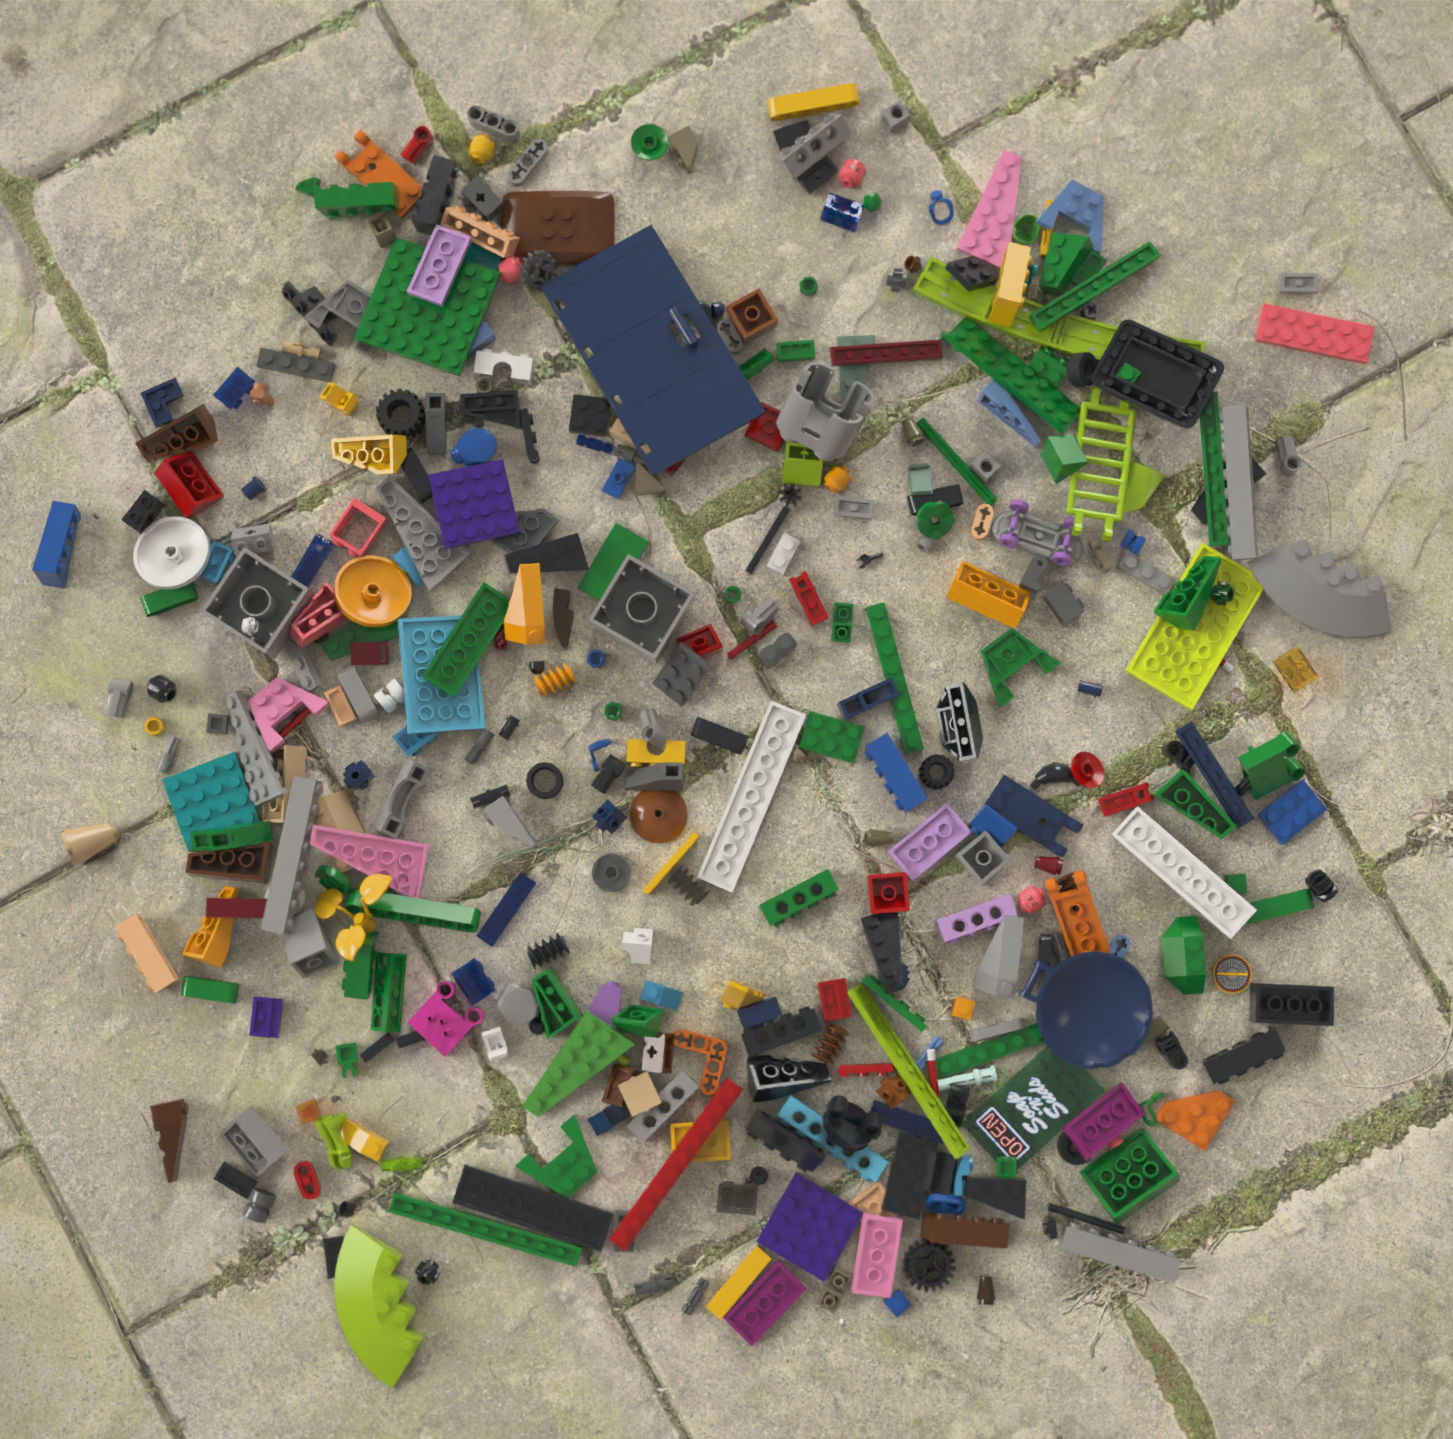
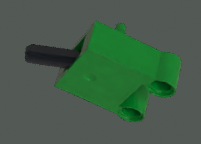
M1282 732L1276 738L1257 748L1249 746V752L1238 757L1244 779L1235 788L1241 797L1249 791L1252 797L1257 800L1304 776V768L1293 757L1299 752L1300 746L1289 732Z

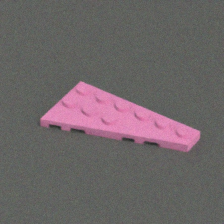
M1007 150L1003 151L956 249L968 256H974L979 261L999 270L1009 242H1012V228L1014 225L1021 163L1020 156Z
M317 825L312 826L310 845L368 876L373 874L391 876L393 879L389 887L408 897L419 898L429 844Z

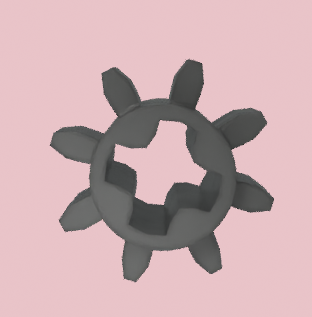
M894 268L893 272H888L886 286H891V291L899 292L900 288H905L907 274H903V269Z

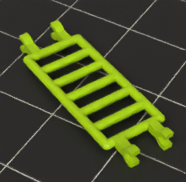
M1094 386L1091 389L1090 402L1083 401L1081 403L1076 440L1081 450L1084 444L1124 451L1123 461L1085 455L1090 464L1122 469L1121 479L1083 473L1077 470L1071 474L1066 512L1067 514L1074 515L1071 536L1079 537L1082 532L1083 517L1104 520L1101 541L1109 542L1110 538H1112L1113 522L1120 523L1123 520L1137 411L1129 409V404L1122 400L1120 407L1099 404L1101 390ZM1088 409L1129 416L1128 426L1088 420ZM1085 427L1126 434V442L1124 444L1084 437ZM1078 480L1118 486V497L1077 490ZM1075 498L1117 504L1116 515L1075 508Z

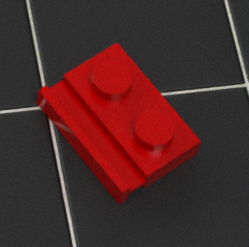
M846 978L817 982L823 1020L829 1021L852 1017Z

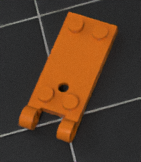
M359 130L353 137L364 147L362 152L353 161L342 150L334 158L365 187H367V183L393 182L398 187L400 210H394V213L400 219H403L417 204L418 199H422V186L371 141L362 130ZM375 164L376 169L370 170V165Z
M1080 870L1073 873L1077 885L1076 889L1061 893L1055 877L1046 879V888L1070 955L1073 956L1090 951L1112 954L1088 886L1085 871ZM1078 906L1079 910L1073 911L1072 907Z

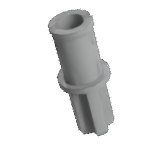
M169 737L164 751H161L162 755L155 770L167 774L173 758H176L174 755L180 743L178 737Z

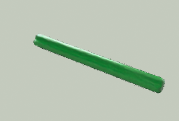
M921 418L916 424L932 444L986 504L992 506L996 503L997 498L929 422L925 418Z

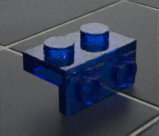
M830 193L820 220L855 232L863 213L864 205Z
M237 366L213 396L229 410L233 408L237 410L243 403L241 398L245 394L250 395L255 380Z
M475 958L451 973L472 1006L495 991L493 980L486 976L483 965Z

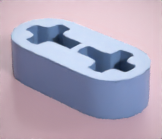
M1117 935L1112 939L1109 944L1112 954L1115 953L1116 956L1124 958L1130 947V941L1126 936ZM1123 939L1125 947H1120L1119 950L1116 951L1118 947L1116 941Z

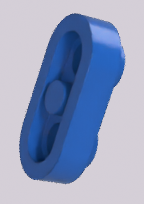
M933 1193L926 1198V1207L931 1212L961 1214L966 1209L965 1199L958 1195Z

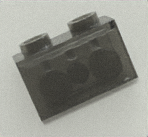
M731 1181L719 1183L716 1212L756 1215L758 1186H754L752 1183L738 1185Z

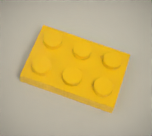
M729 1119L720 1121L691 1162L731 1160ZM693 1122L670 1123L672 1151Z

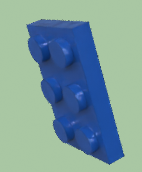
M1302 779L1258 813L1257 816L1279 844L1283 845L1323 814L1327 808Z

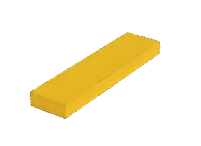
M692 833L643 889L648 895L652 893L699 839L697 833Z
M756 1245L707 1303L706 1308L721 1320L772 1258Z

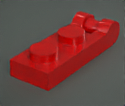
M804 571L800 573V576L792 577L788 580L812 627L829 619L807 572ZM804 582L806 587L800 589L798 585Z
M1148 782L1097 799L1103 817L1153 801V795H1150L1148 790ZM1140 790L1143 798L1139 799L1137 795V791Z
M842 1064L837 1068V1072L841 1077H847L850 1073H857V1076L864 1077L869 1076V1073L877 1072V1076H888L889 1072H893V1064Z

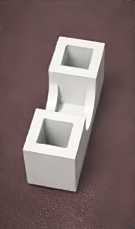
M482 349V351L476 352L473 373L476 378L494 380L497 369L508 367L512 370L511 380L513 383L531 385L535 363L533 358L526 354L513 356L509 352H501L499 354L493 353L489 349Z

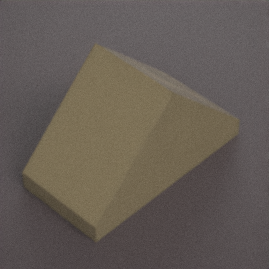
M385 214L368 222L381 248L394 242L396 235Z
M640 463L635 465L636 495H663L666 492L665 488Z

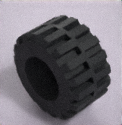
M400 388L397 389V392L390 390L391 394L389 395L385 393L383 395L384 399H379V406H376V418L383 431L388 435L406 436V440H409V436L416 437L415 433L417 431L420 433L422 431L421 427L425 426L426 423L424 421L426 419L425 408L416 394L411 393L407 389L403 391ZM399 406H408L412 410L410 418L404 423H394L391 420L392 412Z

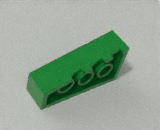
M393 182L367 183V187L361 184H350L348 188L335 184L330 185V189H321L320 185L313 186L315 208L329 220H338L343 216L355 218L359 214L372 216L376 212L393 213L394 210H400L398 187Z
M1184 769L1176 772L1152 794L1219 839H1223L1237 827Z

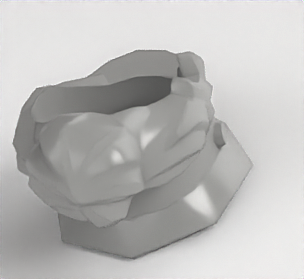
M501 983L494 988L493 997L498 1000L497 1007L508 1023L525 1025L535 1018L539 1003H537L531 990H527L516 983L511 985Z

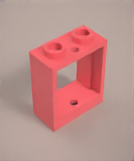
M353 498L329 536L333 539L332 543L339 548L344 546L349 549L347 553L354 558L366 556L389 521L386 517L358 499ZM357 510L378 523L361 550L339 537Z

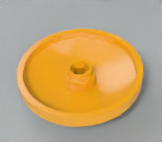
M366 555L354 558L339 570L335 579L334 597L337 606L347 618L363 626L383 627L396 622L405 614L411 601L412 589L408 576L400 566L384 557Z

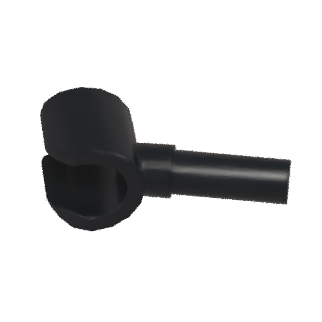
M880 552L872 556L863 554L856 562L859 560L863 561L864 564L859 568L864 569L871 561L882 557L883 553Z

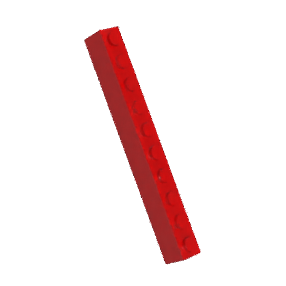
M728 1076L610 1235L609 1240L624 1252L742 1093L743 1088Z

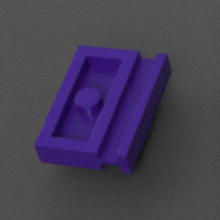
M254 996L249 1036L279 1038L283 999Z

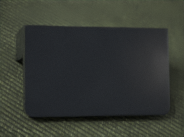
M933 1152L926 1191L952 1194L958 1158L955 1159L951 1153Z

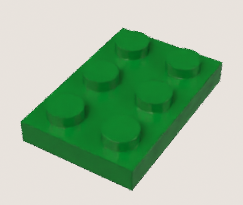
M809 711L799 748L854 764L865 727Z

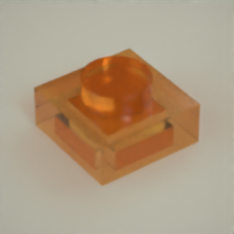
M315 1098L295 1106L302 1124L322 1117Z

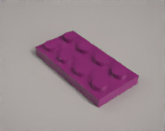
M1120 1082L1062 1128L1083 1158L1088 1160L1143 1117L1145 1113L1123 1082Z
M777 1260L723 1318L752 1347L807 1288Z

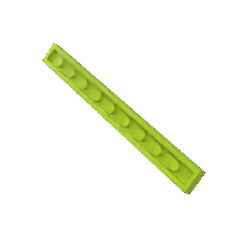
M863 982L848 991L847 994L955 1159L961 1157L970 1149V1146Z

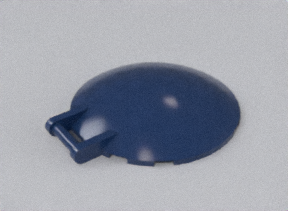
M1099 951L1073 955L1060 962L1054 968L1039 960L1035 961V967L1019 995L1036 1003V1020L1040 1034L1047 1046L1058 1057L1069 1064L1081 1068H1108L1121 1063L1122 1060L1130 1055L1132 1056L1140 1048L1152 1024V995L1141 973L1132 964L1114 954ZM1044 970L1048 973L1037 995L1030 994L1041 971Z

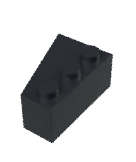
M518 390L460 394L463 415L522 430Z

